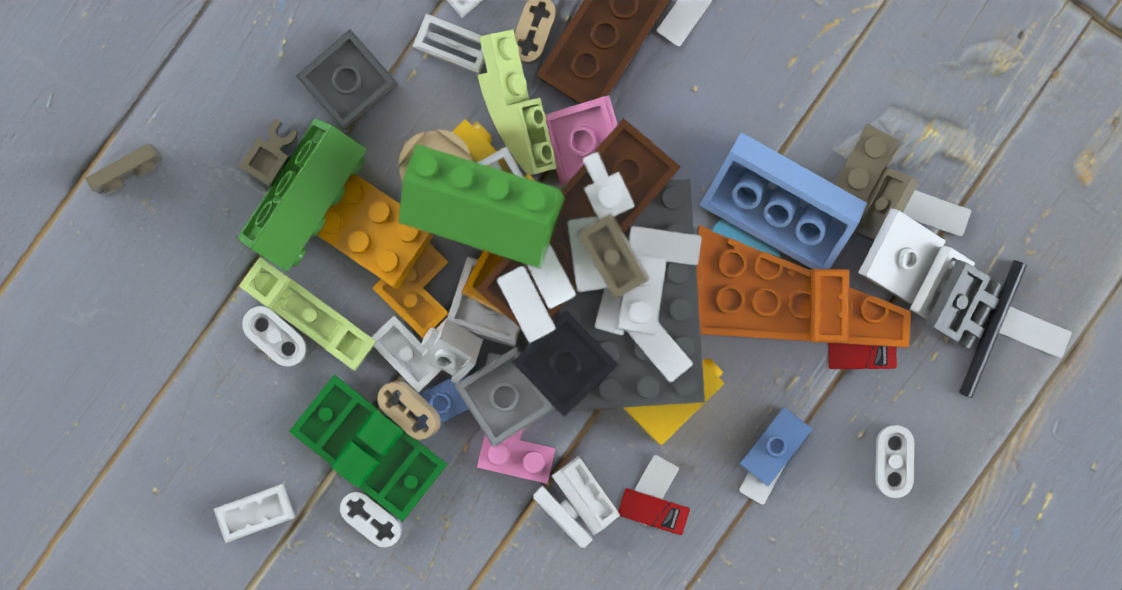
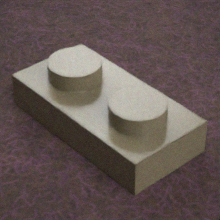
M867 123L834 185L866 202L899 140Z
M148 143L85 179L92 191L98 194L104 192L105 195H110L125 186L123 181L136 174L137 178H140L154 171L157 168L155 163L161 161L162 157L157 148Z
M885 167L866 201L867 205L854 233L874 242L890 209H896L903 213L919 182L911 176Z
M612 213L605 215L577 232L579 239L615 299L649 280L646 271Z

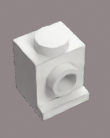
M446 318L437 329L432 327L426 333L421 343V346L425 348L422 358L451 374V381L457 384L475 366L483 339Z

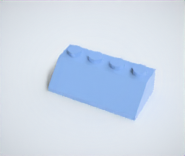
M741 132L699 206L811 269H830L859 224L867 203Z

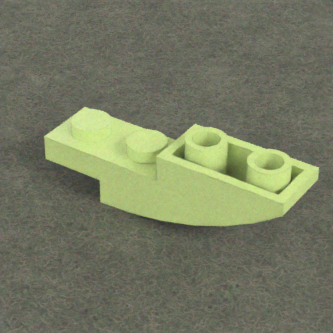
M514 30L480 36L487 73L477 76L489 114L503 142L517 163L529 175L557 168L541 98L529 99Z

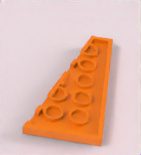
M698 225L697 235L702 237L699 260L696 265L700 335L810 342L811 270ZM849 287V343L840 344L909 348L911 311Z

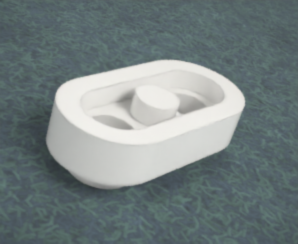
M257 306L245 314L242 321L245 335L273 361L286 367L298 365L303 361L307 353L305 339L276 312L267 307ZM260 318H265L269 324L267 330L260 332L256 327V323ZM287 342H292L295 345V352L290 356L283 352V346Z
M887 426L879 432L876 439V485L882 494L891 498H900L907 495L914 484L915 443L911 432L903 426ZM893 436L898 437L900 440V446L896 450H892L888 446V441ZM896 472L899 475V483L895 486H890L887 478L889 474Z

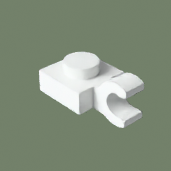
M598 152L583 158V162L594 183L585 187L584 190L598 219L609 213L616 216L635 207L620 173L617 172L608 177Z

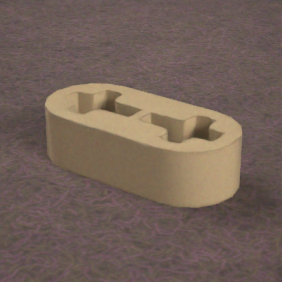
M528 0L524 6L514 34L517 45L519 42L525 43L531 32L535 34L533 46L538 49L536 52L530 51L528 56L522 55V48L518 46L521 63H535L544 52L556 17L555 6L551 0ZM541 4L546 6L545 11L550 16L549 18L542 17L538 28L532 26L534 14L530 10L531 8L538 9Z
M394 381L380 389L377 399L380 408L408 435L414 439L422 440L433 436L438 431L441 423L439 413L410 385L403 381ZM399 390L401 392L399 400L407 408L400 403L392 405L390 401L393 397L389 392L393 393ZM411 412L418 417L426 415L428 417L426 424L429 429L426 427L421 430L418 429L419 420Z

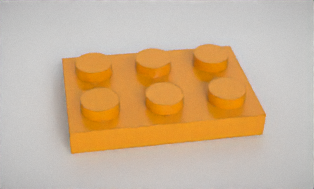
M351 174L343 186L346 188L343 197L335 206L331 205L324 215V218H326L325 224L317 235L397 289L434 234L400 224L401 204L358 175Z

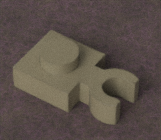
M276 119L270 125L269 140L266 142L257 137L239 165V168L269 187H272L290 159L287 154L282 152L284 147L291 146L298 138V132L294 129L286 138H280L278 130L283 123L279 119Z

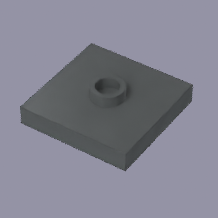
M351 29L296 75L343 131L348 129L398 85Z

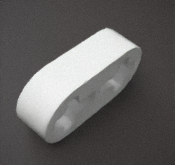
M355 491L343 498L340 504L341 516L372 543L379 547H389L399 540L402 534L400 521L372 497L364 492ZM362 499L365 502L363 509L371 517L368 520L361 514L352 517L349 514L351 511V507L348 505L349 500L356 502ZM374 518L383 525L388 521L394 525L391 529L392 533L395 534L392 539L387 536L382 540L378 538L377 535L380 530L371 523Z

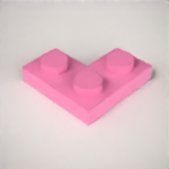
M523 429L495 447L491 445L486 435H484L477 468L548 484L556 448L521 440Z

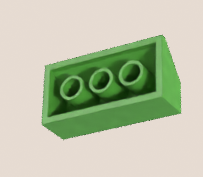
M315 118L237 239L286 272L289 271L291 266L296 267L305 255L306 249L304 246L311 235L316 236L323 228L326 221L324 215L331 205L335 206L343 197L346 189L343 187L351 174H357L365 162L363 155L367 148L334 126Z
M416 144L403 179L399 223L541 269L565 197L558 188Z

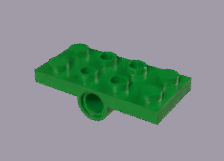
M335 374L289 431L328 462L338 474L354 486L362 489L402 522L448 465L447 462L418 439L408 435L390 417Z

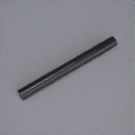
M1016 260L1012 262L998 296L999 302L991 313L959 393L966 397L973 398L1027 267L1022 262Z

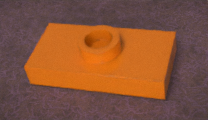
M811 269L810 342L849 343V270Z

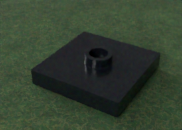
M567 310L553 322L555 326L554 331L534 340L512 361L563 417L619 365Z

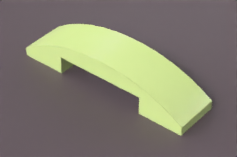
M261 257L239 285L240 288L290 322L354 371L357 370L377 342Z

